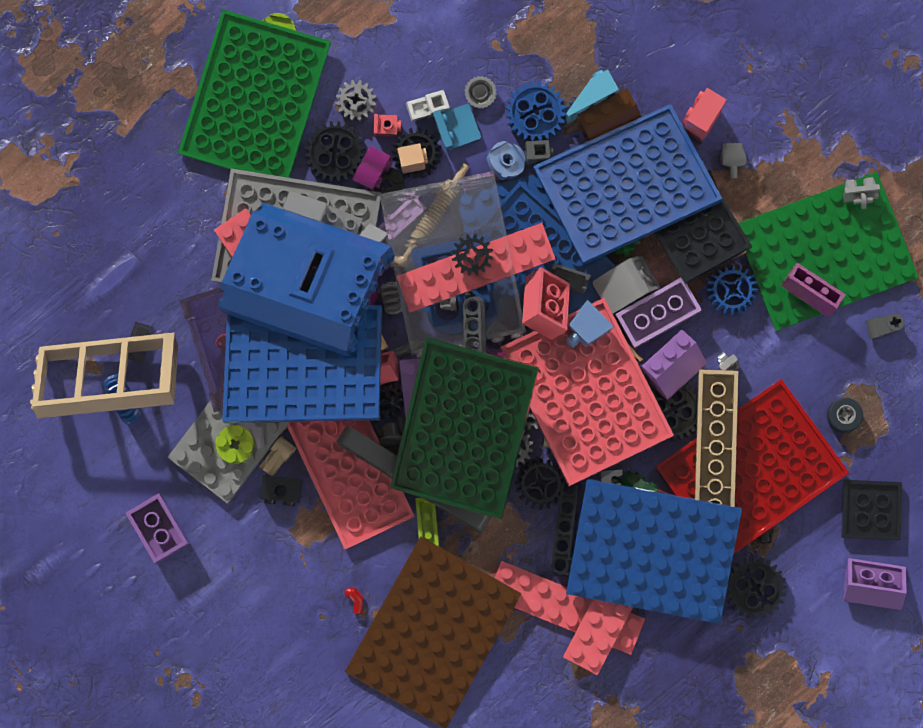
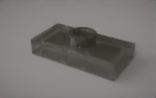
M135 321L130 337L152 335L154 327ZM147 351L128 353V360L143 364Z

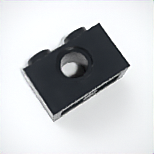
M262 475L260 499H264V503L276 504V501L284 502L283 505L295 506V503H300L302 480ZM279 486L286 488L284 496H277L276 489Z

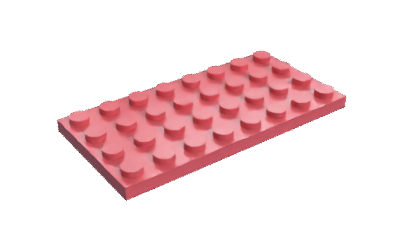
M369 420L290 422L287 426L345 550L415 517L404 493L390 488L392 478L336 443L344 428L350 426L381 446Z

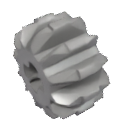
M387 282L382 284L381 294L385 312L387 314L403 312L404 303L399 283Z

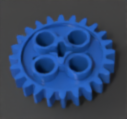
M531 81L529 87L523 83L522 90L516 87L517 94L511 93L513 100L507 99V103L511 106L505 107V110L510 112L505 114V117L511 118L507 124L514 125L511 131L518 130L517 137L523 134L524 141L528 137H531V141H534L535 138L541 141L542 137L549 140V134L555 137L554 130L561 131L559 124H565V121L561 118L566 117V113L562 111L566 110L567 107L561 105L565 99H558L561 93H554V86L548 89V83L544 87L541 86V81H538L537 86H534L533 81ZM544 96L546 101L540 104L536 101V98ZM521 103H526L529 108L526 111H521L518 106ZM549 104L552 105V107H550V108L542 109V108L546 107V106L549 105ZM534 108L539 111V115L533 113ZM551 113L554 118L547 121L543 118V115ZM530 114L529 116H527V117L524 118V119H521V118H520L521 116H525V115ZM529 120L535 121L536 126L534 128H528L526 126V122Z

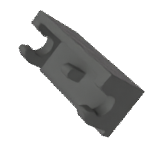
M555 263L551 269L552 274L570 283V290L584 294L590 278L589 274Z
M622 470L601 471L599 473L600 481L614 484L616 479L623 475Z

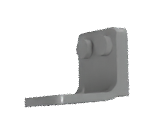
M643 256L629 258L593 281L594 288L601 299L605 298L612 314L638 298L660 289L658 281Z

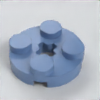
M506 141L495 144L486 158L489 168L500 180L516 178L523 171L526 161L522 149L518 145H511ZM503 157L510 159L509 164L503 161Z

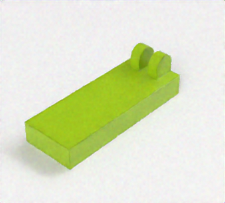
M415 498L419 538L421 536L439 546L436 506L423 498Z

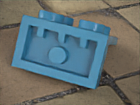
M469 104L443 113L440 110L433 112V117L446 152L481 139Z

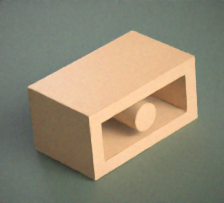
M421 144L398 148L403 174L425 169V163H428L426 149H421Z

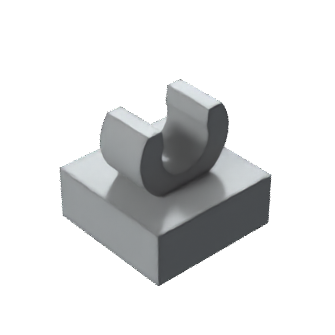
M724 352L718 356L721 363L719 365L720 370L735 371L741 367L739 360L734 354L729 358Z

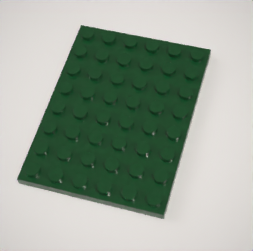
M426 337L390 488L502 519L539 367Z

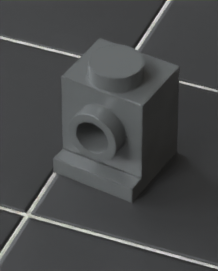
M549 140L526 141L524 148L526 166L539 164L553 157V147H549Z

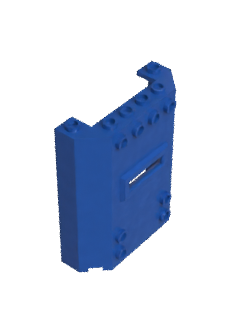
M266 203L261 204V210H255L251 214L222 280L221 289L224 290V294L219 299V309L224 314L350 357L351 353L357 349L358 341L354 333L356 328L361 326V316L364 310L366 311L369 307L371 293H374L377 288V278L394 261L395 254L392 247ZM318 253L323 255V258L308 293L301 291V286L313 258Z

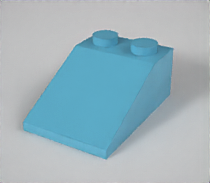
M600 70L592 75L593 78L590 79L566 113L565 121L567 124L576 120L577 114L618 93L619 89L608 70L604 72Z

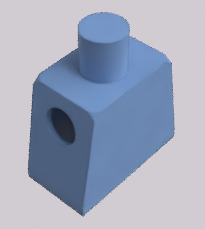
M587 300L569 324L568 329L572 334L565 341L572 348L580 342L588 347L609 333L614 326Z

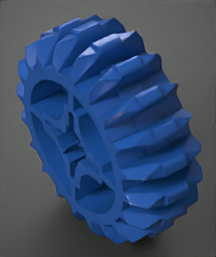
M734 264L730 266L729 271L726 265L723 266L724 272L718 268L716 270L717 275H711L714 281L708 280L707 282L708 285L712 286V288L706 289V292L712 293L707 296V299H714L710 305L714 306L717 304V312L723 308V315H726L727 310H730V316H733L734 310H736L739 316L741 315V308L744 312H747L748 307L746 305L752 307L754 304L750 300L757 299L755 295H752V293H758V289L752 288L757 285V281L750 282L754 275L752 274L747 277L748 269L743 273L740 272L742 266H739L737 271L734 270ZM726 276L738 277L737 280L732 283L726 280H722V278ZM742 281L747 286V297L740 291ZM738 283L735 289V293L737 294L734 295L733 292V294H730L727 298L726 296L729 294L728 292L730 290L728 287H734L735 284ZM717 284H719L725 292V295L722 298V300L719 298L717 294ZM731 298H735L738 301H742V303L738 305L726 304L727 301Z
M118 373L104 380L103 385L107 394L117 393ZM125 382V392H131L130 388ZM140 408L115 410L123 423L127 425L141 418Z

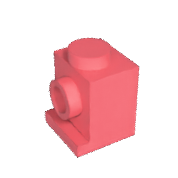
M374 114V136L397 137L398 131L401 132V120H398L397 115ZM390 122L391 126L385 127L384 123Z

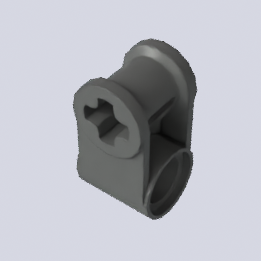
M891 314L866 320L865 323L870 339L899 331L904 326L903 317L899 314ZM893 318L895 321H899V324L896 325L897 328L890 324Z

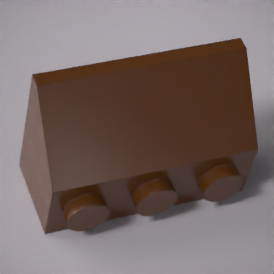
M628 88L577 114L576 120L587 140L590 141L641 118L637 104Z

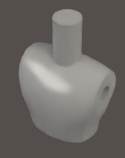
M743 143L723 144L720 162L721 165L730 167V178H737V167L746 164Z

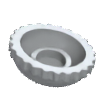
M477 76L467 82L464 95L468 103L475 108L488 107L496 99L497 90L491 79Z

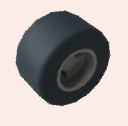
M840 398L834 401L827 411V421L830 427L840 433H849L857 429L863 419V410L860 404L851 398Z

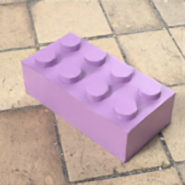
M680 278L615 314V319L631 347L636 349L694 317L702 310L688 285L684 284Z

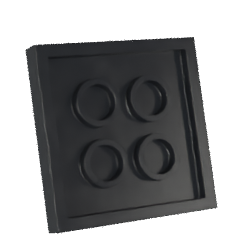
M843 480L841 538L901 540L902 482Z

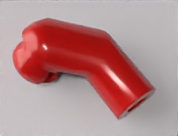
M346 588L344 592L345 597H349L354 602L353 613L362 614L363 595L357 588Z

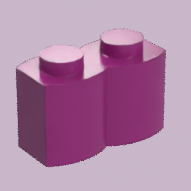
M370 146L353 177V181L371 191H374L376 188L379 189L384 180L381 178L385 171L388 172L392 166L391 156Z

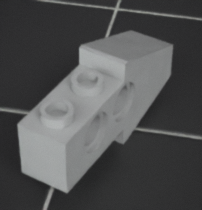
M292 191L288 192L282 208L283 210L357 234L363 220L329 206L327 203Z

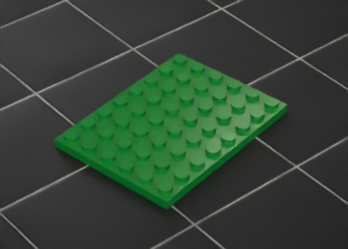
M222 9L178 154L230 170L236 169L290 178L331 41Z
M877 172L855 179L857 186H863L865 178L873 177L875 183L880 186L878 199H873L872 203H866V209H861L860 204H853V201L844 202V183L739 222L740 227L752 245V248L746 251L745 256L754 279L757 281V287L775 332L822 314L781 287V284L796 263H799L846 294L838 308L919 278Z

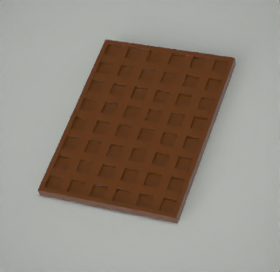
M420 536L345 672L440 727L447 728L522 593Z

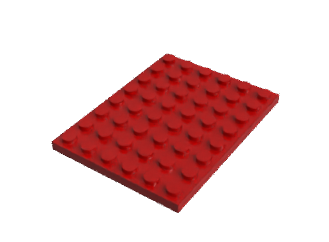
M782 379L737 409L734 507L742 508L734 554L850 473ZM696 439L656 466V469L676 496L695 499Z

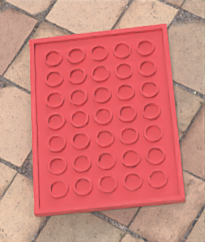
M605 298L592 303V305L614 327L609 333L588 347L580 342L572 348L565 341L572 334L568 326L579 310L568 315L567 331L552 340L533 331L500 347L501 351H506L508 359L539 367L530 409L569 487L674 436Z

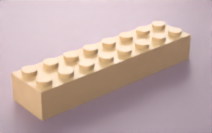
M699 370L695 499L728 506H735L738 371Z

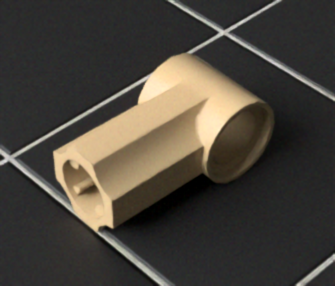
M281 436L274 443L271 452L259 467L269 475L274 476L281 465L293 455L296 447Z

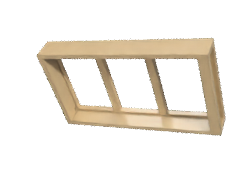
M175 333L39 347V354L36 356L37 370H34L35 384L32 385L33 399L30 400V404H32L31 410L35 412L37 418L174 404L179 347ZM163 349L159 389L125 392L128 353ZM120 354L117 393L82 397L86 357ZM79 358L74 398L44 401L48 361Z

